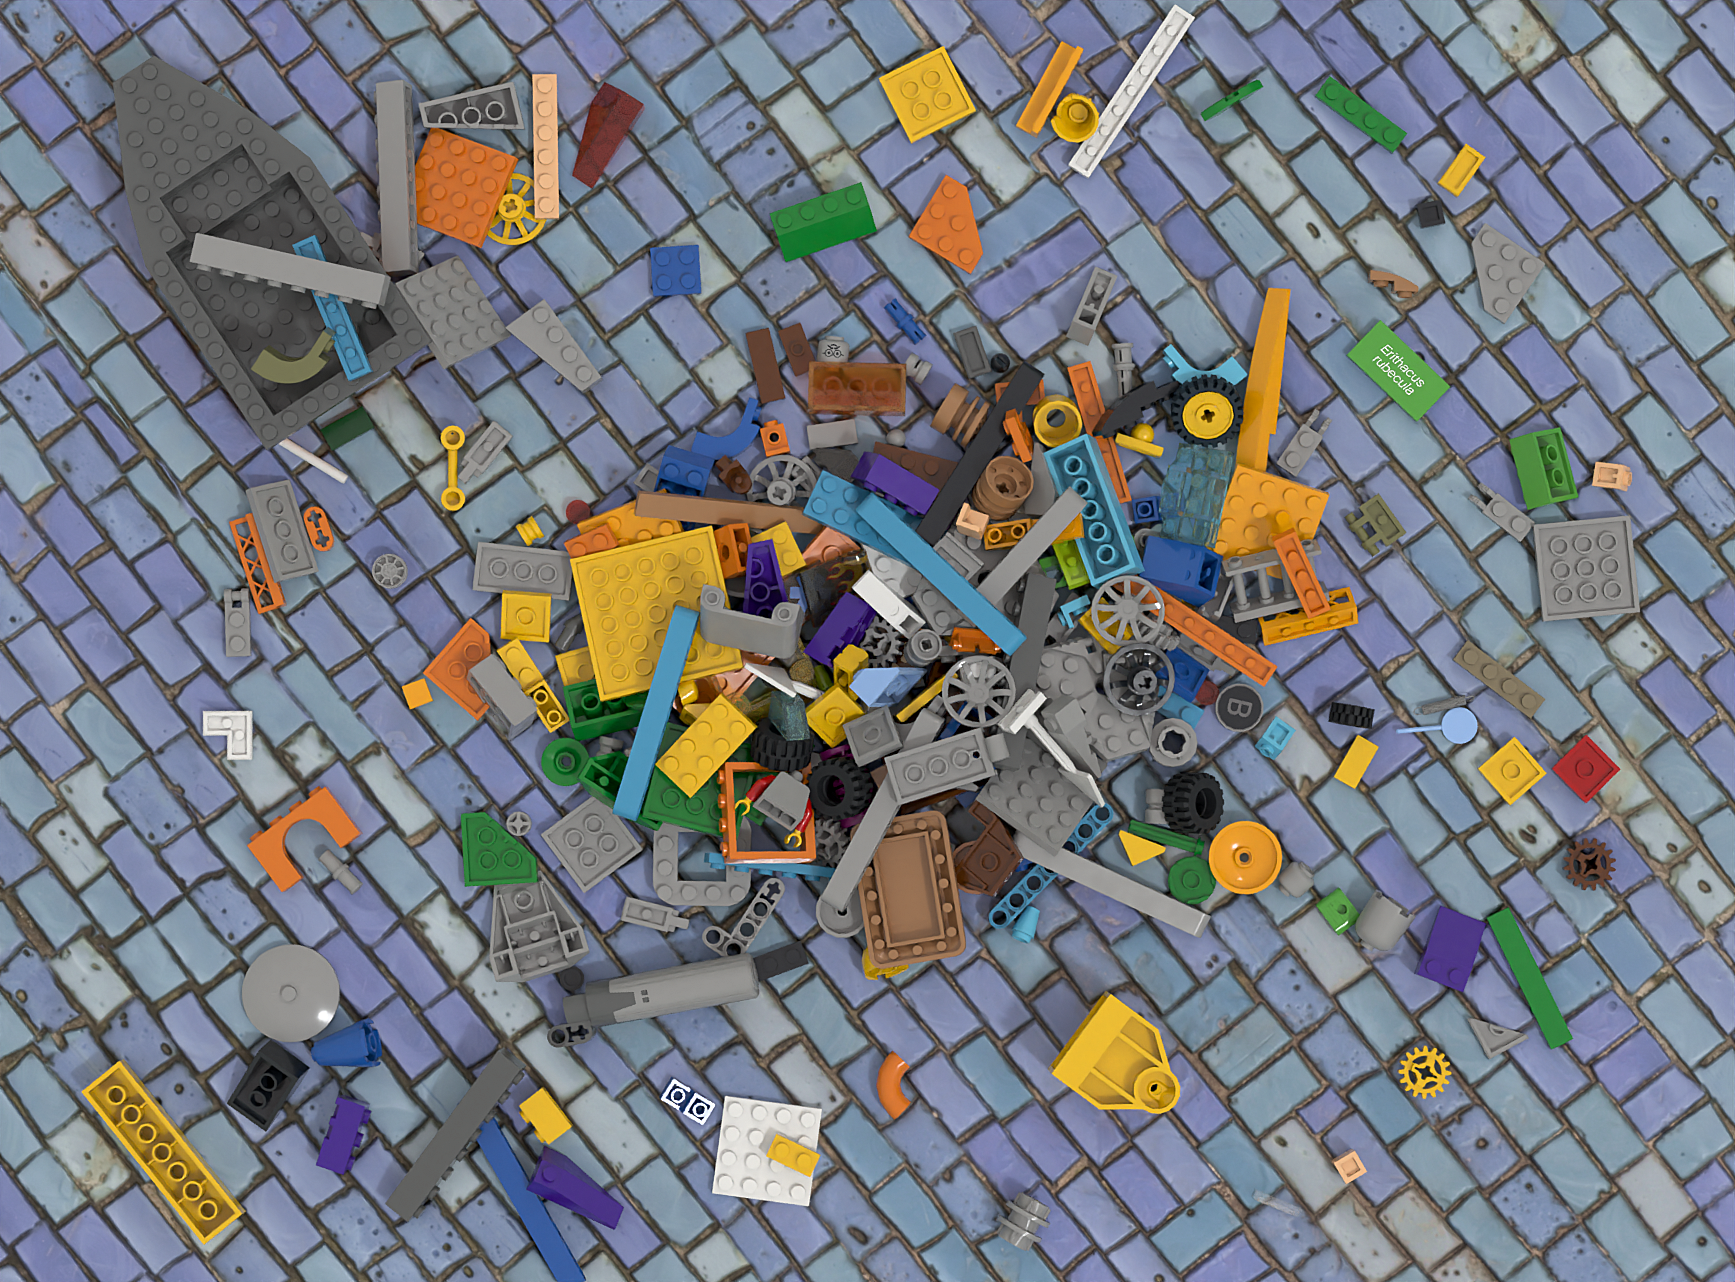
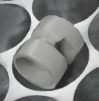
M929 629L920 630L905 644L903 650L904 657L911 666L923 668L929 665L941 653L942 641L934 631Z
M1146 789L1145 803L1149 805V808L1145 810V823L1168 824L1164 819L1165 813L1162 812L1164 790Z

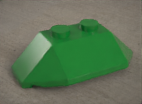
M620 751L590 757L578 775L577 780L591 796L613 809L629 757ZM650 778L637 821H630L658 831L663 822L642 817L651 782Z

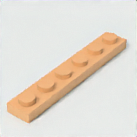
M532 74L535 220L559 219L557 74Z

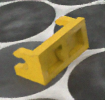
M1103 597L1098 602L1100 604H1109ZM1091 608L1078 620L1109 654H1114L1122 647L1112 644L1099 634L1092 620ZM1097 610L1099 622L1106 621L1114 614V611ZM1117 620L1104 630L1113 637H1116L1121 621ZM1128 623L1121 640H1129L1134 635Z

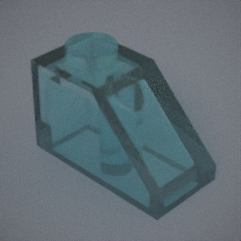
M782 690L772 691L768 718L786 741L809 739L810 732L802 698L798 693L795 697H792Z

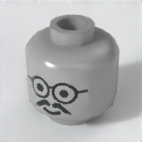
M825 336V339L819 341L817 362L825 365L824 370L839 371V367L848 364L850 346L844 341V337Z

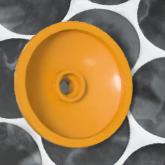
M1239 821L1227 825L1217 833L1209 849V866L1214 878L1224 888L1238 894H1253L1267 888L1276 879L1282 864V851L1275 835L1265 826L1252 821ZM1246 853L1248 860L1241 862L1239 859L1240 854Z

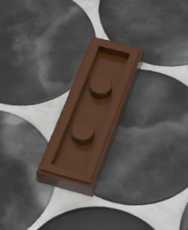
M769 328L745 333L762 404L786 399Z

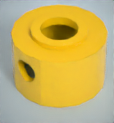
M1058 394L1046 396L1033 409L1032 422L1034 431L1039 440L1045 445L1056 448L1078 438L1082 428L1081 415L1074 401L1068 397ZM1053 409L1063 411L1065 414L1063 424L1056 427L1048 424L1046 418L1049 411Z

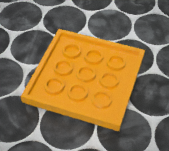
M1237 463L1206 548L1223 556V561H1226L1234 556L1242 557L1276 549L1271 537L1293 527L1300 541L1306 539L1313 540L1328 501L1329 493ZM1280 564L1266 567L1267 575L1283 580Z

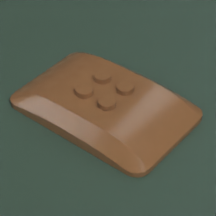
M926 811L894 817L858 885L870 961L875 967L885 969L959 956L966 948V937L946 818L939 811ZM860 823L852 828L850 840L855 835Z

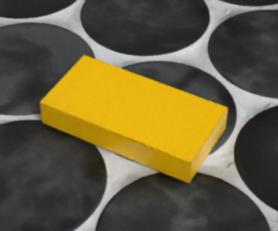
M1465 144L1437 184L1455 197H1458L1486 157L1468 144Z
M1357 735L1333 777L1355 789L1379 747Z

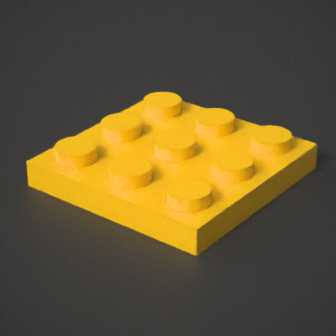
M944 46L879 78L911 144L976 112Z

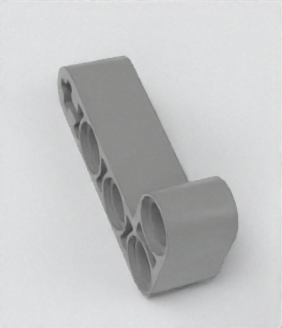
M778 878L768 879L731 934L718 926H710L703 932V942L723 957L730 956L727 952V947L731 943H736L740 946V954L746 953L785 892L784 883ZM777 882L780 884L778 888L781 891L779 894L774 893L770 899L775 900V902L771 905L768 900L760 898L762 893L767 896L770 892V889L767 887L768 884H775ZM763 902L767 905L768 911L764 916L755 914L754 906L756 903ZM743 923H751L754 926L752 936L746 937L741 933L740 928ZM710 930H717L720 933V941L718 943L712 944L707 940V933Z

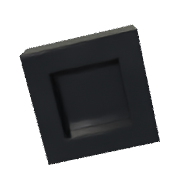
M1441 200L1416 205L1420 229L1445 224Z

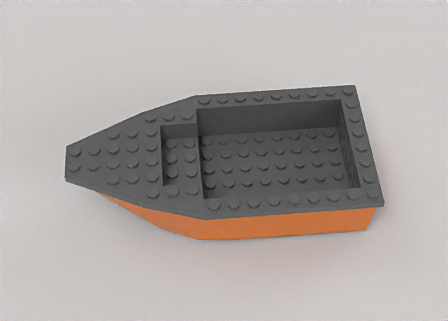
M155 56L113 82L125 192L145 266L267 451L432 343L390 279L384 306L377 305L376 309L361 306L362 301L354 299L352 304L345 303L373 372L353 381H348L334 345L328 353L323 352L331 357L330 361L314 376L301 382L278 383L270 381L251 370L262 351L268 345L288 357L297 358L307 355L326 329L324 320L312 291L306 289L305 293L290 290L291 285L283 283L282 287L279 288L267 285L268 280L259 278L257 283L244 280V275L235 273L234 277L221 275L220 269L212 268L211 272L196 269L197 264L190 262L196 233L294 255L296 253L292 246L293 244L316 235L327 262L388 275L311 158L251 111Z

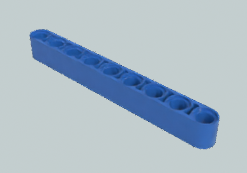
M493 1118L489 1124L485 1122L480 1128L483 1132L477 1139V1142L557 1282H585L586 1278L540 1196L526 1190L530 1179L496 1119Z

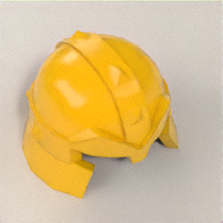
M1070 93L1058 104L1057 116L1051 119L1053 130L1059 137L1068 142L1078 143L1094 135L1098 128V115L1100 113L1097 111L1091 98Z

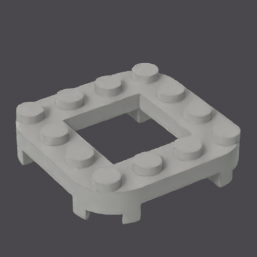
M743 815L736 841L737 852H751L752 829L748 819ZM664 822L658 831L654 830L653 886L658 897L664 902L671 905L731 906L739 903L746 897L751 886V868H749V873L734 871L735 866L726 865V881H678L679 832L698 831Z

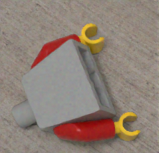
M797 770L789 772V774L781 771L777 776L769 775L757 780L745 794L747 797L744 800H739L734 806V810L739 804L746 806V811L741 815L743 816L749 812L750 803L753 801L754 808L788 830L792 831L795 829L793 833L787 834L784 838V843L788 844L792 836L795 837L796 842L793 848L800 846L802 842L800 834L805 832L813 816L811 800L808 798L810 793L809 787L801 783L803 775Z

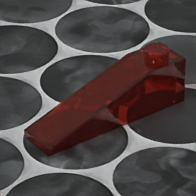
M604 82L590 105L572 174L574 178L591 189L594 188L645 110L643 103L626 92Z

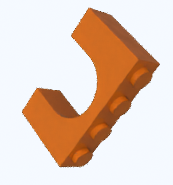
M316 787L308 794L310 797L304 803L298 801L289 808L291 813L284 818L281 815L269 823L271 828L264 833L260 830L249 838L251 843L247 845L281 892H286L304 878L288 856L285 848L286 835L295 823L305 819H312L321 823L340 848H344L363 834L328 787Z

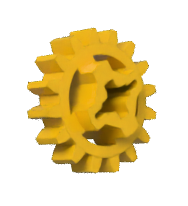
M1423 1045L1422 1051H1419L1417 1047H1413L1414 1054L1411 1055L1406 1052L1405 1055L1408 1059L1406 1061H1399V1063L1404 1065L1403 1069L1397 1070L1398 1073L1403 1074L1399 1082H1406L1407 1085L1404 1090L1409 1091L1413 1089L1412 1096L1414 1097L1420 1092L1422 1099H1426L1427 1093L1434 1098L1436 1097L1435 1090L1443 1092L1444 1090L1441 1085L1443 1083H1450L1445 1079L1446 1075H1451V1072L1445 1069V1067L1450 1065V1062H1443L1442 1059L1445 1055L1443 1053L1436 1055L1437 1049L1434 1047L1430 1052H1428L1426 1045ZM1426 1056L1422 1062L1417 1064L1412 1062L1417 1057ZM1435 1060L1440 1067V1074L1435 1071ZM1427 1065V1071L1434 1075V1077L1424 1076L1421 1078L1422 1074L1415 1067L1424 1069ZM1408 1070L1414 1074V1084L1409 1078ZM1430 1081L1436 1082L1432 1087L1423 1089L1426 1083Z

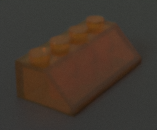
M809 361L808 414L905 416L906 364Z

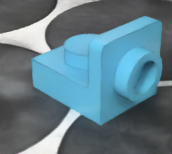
M1087 594L1059 607L1061 612L1057 613L1062 626L1067 625L1068 629L1074 627L1068 613L1073 612V615L1076 616L1087 611L1086 605L1090 604Z
M1276 716L1255 744V747L1262 755L1275 760L1296 730Z

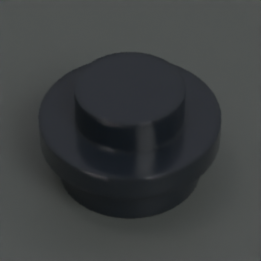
M572 966L561 972L560 983L565 989L574 991L583 985L584 974L578 967Z

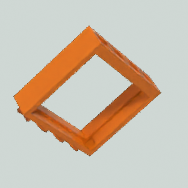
M725 762L720 767V770H718L717 783L721 784V794L718 795V807L722 808V818L719 819V831L723 832V842L720 844V851H722V856H724V864L811 863L815 860L814 809H812L813 816L805 832L800 834L802 839L800 851L737 852L733 772L781 771L768 769L756 762ZM811 762L806 768L797 770L803 775L801 783L804 785L809 783L806 778L808 774L812 773Z

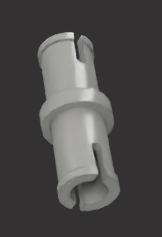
M330 849L320 856L318 861L333 874L332 878L334 880L338 879L352 895L362 887L363 883L351 873L349 866L346 863L343 864Z

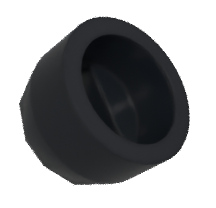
M998 353L992 357L991 368L993 371L1004 373L1009 369L1010 360L1007 355ZM997 357L1006 365L1004 368L995 360Z

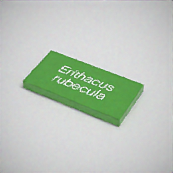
M1381 320L1346 355L1415 422L1450 388L1434 370Z

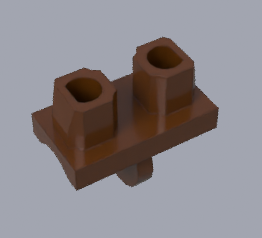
M724 455L715 463V466L721 472L718 476L732 493L735 492L742 495L750 491L752 487L750 475L737 459L732 462Z

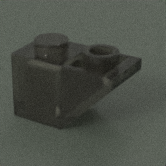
M816 448L813 450L815 455L813 460L821 470L826 468L831 474L851 484L855 481L850 476L859 460L852 451Z

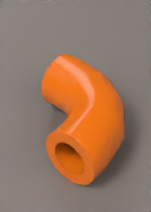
M892 1050L879 1068L876 1088L880 1103L893 1119H896L911 1103L903 1094L900 1085L901 1078L910 1067Z

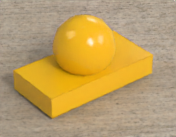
M1142 422L1133 426L1131 437L1117 433L1114 441L1115 445L1158 459L1162 456L1164 450L1163 447L1151 444L1154 439V430L1149 424Z

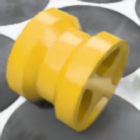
M532 516L524 524L519 523L516 525L527 546H530L536 538L541 539L544 537Z

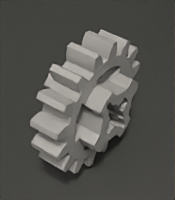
M1142 612L1146 617L1157 622L1158 616L1152 612ZM1139 619L1137 620L1142 637L1153 629ZM1163 620L1158 633L1146 643L1159 649L1172 651L1180 642V637L1170 624Z
M880 617L874 618V622L872 621L869 628L865 631L866 634L858 647L864 649L869 654L873 653L877 657V659H871L868 656V668L872 666L873 668H881V665L884 668H889V661L896 663L895 655H902L898 648L903 646L904 642L899 641L898 638L903 634L899 631L895 632L896 629L885 619L882 621ZM878 628H884L888 633L882 634Z
M821 816L818 819H814L815 862L817 863L821 860L824 867L830 864L831 868H834L840 863L848 848L850 836L845 835L847 829H841L839 821L833 823L832 819L826 820L823 819L824 816Z

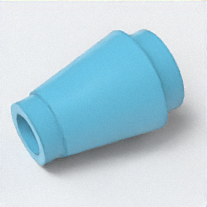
M1026 906V909L1011 929L1013 931L1011 936L1018 941L1029 944L1031 939H1034L1040 911L1034 907Z

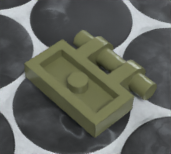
M1379 493L1358 507L1363 514L1361 518L1357 519L1353 512L1344 517L1350 525L1348 528L1351 532L1356 533L1362 542L1361 546L1364 550L1367 549L1372 557L1380 552L1375 545L1376 542L1381 540L1385 547H1387L1407 533ZM1367 522L1376 533L1372 537L1368 535L1362 526Z

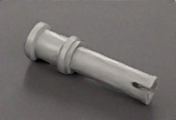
M1133 343L1112 344V349H1114L1115 353L1113 369L1117 371L1119 398L1133 389L1131 372L1135 368V364L1132 363L1131 348L1134 347Z

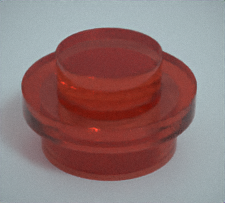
M574 500L568 504L566 516L570 522L578 524V522L589 518L590 508L584 501Z
M1204 681L1195 697L1196 700L1202 705L1213 704L1219 696L1218 687L1211 681Z

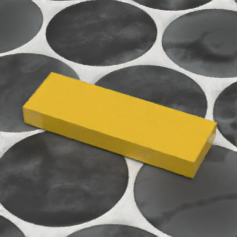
M948 671L893 716L897 721L904 722L940 693ZM955 673L952 678L957 679L958 675Z

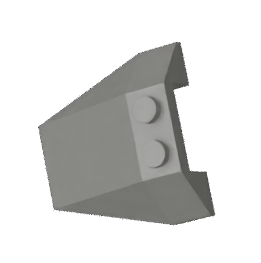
M538 871L539 882L494 885L489 959L496 982L530 981L570 968L590 953L583 928L541 871Z

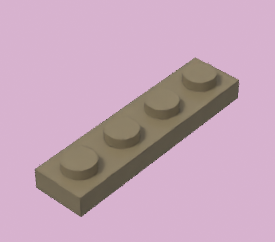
M1468 640L1452 659L1529 719L1532 718L1545 701L1541 695Z

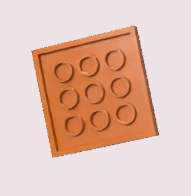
M431 128L415 165L417 224L482 248L519 159L442 129Z

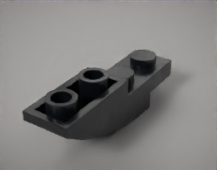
M1178 380L1165 383L1159 387H1156L1154 381L1144 382L1122 395L1099 419L1092 431L1093 437L1103 436V439L1117 434L1116 429L1122 426L1125 430L1137 425L1136 420L1144 417L1142 411L1154 407V401L1160 399L1161 402L1173 398L1174 392L1180 386Z

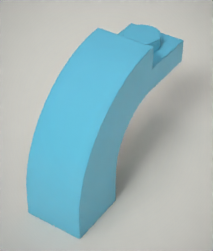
M1172 344L1162 352L1164 354L1162 359L1170 369L1175 367L1177 370L1170 378L1173 381L1178 380L1181 387H1183V383L1186 380L1191 382L1192 377L1197 376L1199 379L1204 374H1207V377H1211V374L1217 375L1218 379L1223 377L1227 383L1231 382L1234 386L1248 375L1232 356L1214 370L1200 371L1191 367Z

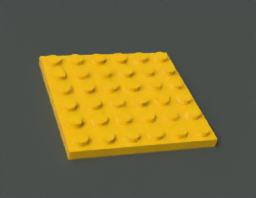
M712 526L570 559L601 702L650 690L676 605L700 612L703 584L720 588L725 595L724 606L731 610ZM699 617L680 683L743 669L744 665L740 649L705 641L700 633Z

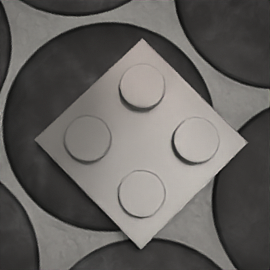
M887 705L843 725L858 767L903 748L893 716Z

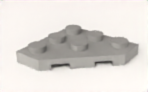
M1485 223L1471 242L1476 266L1475 270L1481 291L1483 310L1502 324H1505L1545 263Z

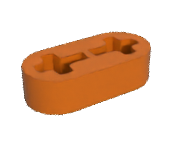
M319 507L308 508L304 513V522L312 545L318 551H329L334 546L335 541L327 516ZM313 511L322 516L318 519L320 525L318 528H316L313 521L309 522ZM322 530L324 537H329L326 547L317 544V541L320 539L318 531Z

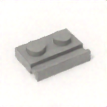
M949 532L933 547L968 582L984 567V563Z

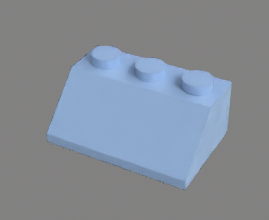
M905 667L865 668L859 670L853 676L854 681L849 687L868 707H884L886 705L888 707H897L925 675L927 670L925 668Z

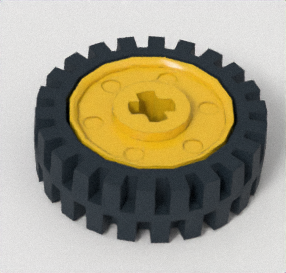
M1204 374L1199 379L1197 376L1192 377L1191 382L1186 380L1183 383V387L1179 386L1176 390V395L1173 396L1171 404V418L1178 435L1181 438L1183 437L1184 441L1188 444L1192 442V445L1195 447L1202 445V448H1208V445H1212L1215 448L1218 447L1220 442L1222 445L1226 444L1228 438L1233 439L1235 437V432L1240 430V424L1243 422V404L1239 392L1231 382L1227 383L1223 377L1218 379L1217 375L1211 374V377H1207V374Z

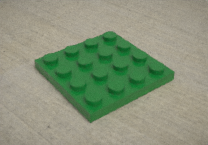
M667 722L656 763L684 734L688 727ZM743 742L725 762H755L750 756L751 744ZM655 765L642 817L723 838V832L719 831V819L722 818V808L718 807V795L721 794V784L717 783L718 770L690 798ZM733 772L734 805L739 800H744L747 797L745 794L751 788L754 772ZM739 804L735 809L736 841L743 819L741 815L746 807L744 804Z

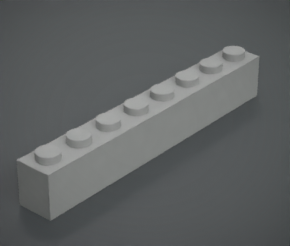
M405 80L376 83V91H374V102L377 105V114L374 121L378 129V138L375 140V146L379 161L376 163V171L379 175L377 195L380 199L378 219L381 223L379 244L382 247V256L379 263L390 277L415 275L419 273L412 85Z
M200 233L195 235L190 262L197 264L196 269L211 272L212 268L220 269L221 275L234 277L235 273L244 275V280L257 283L259 278L268 280L267 285L279 288L282 287L283 283L291 285L290 290L305 293L306 289L314 290L315 296L329 298V294L338 296V301L352 304L354 299L362 301L361 306L376 309L377 305H385L391 277L379 273Z

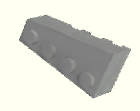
M514 82L418 103L424 128L525 130Z
M545 299L505 327L510 334L583 394L603 380Z

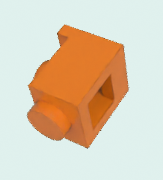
M778 420L763 423L764 428L760 429L766 457L790 453L784 424H778ZM773 433L779 436L776 442L770 440V435Z

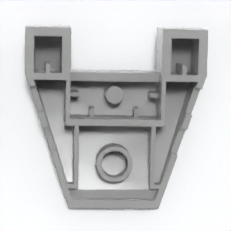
M1061 695L1045 709L1043 706H1040L1034 712L1039 724L1070 758L1078 771L1091 774L1092 777H1101L1096 753L1094 751L1091 752L1089 744L1092 742L1091 735H1086L1084 729L1088 725L1077 699ZM1027 729L1026 736L1044 751L1050 753L1030 729Z

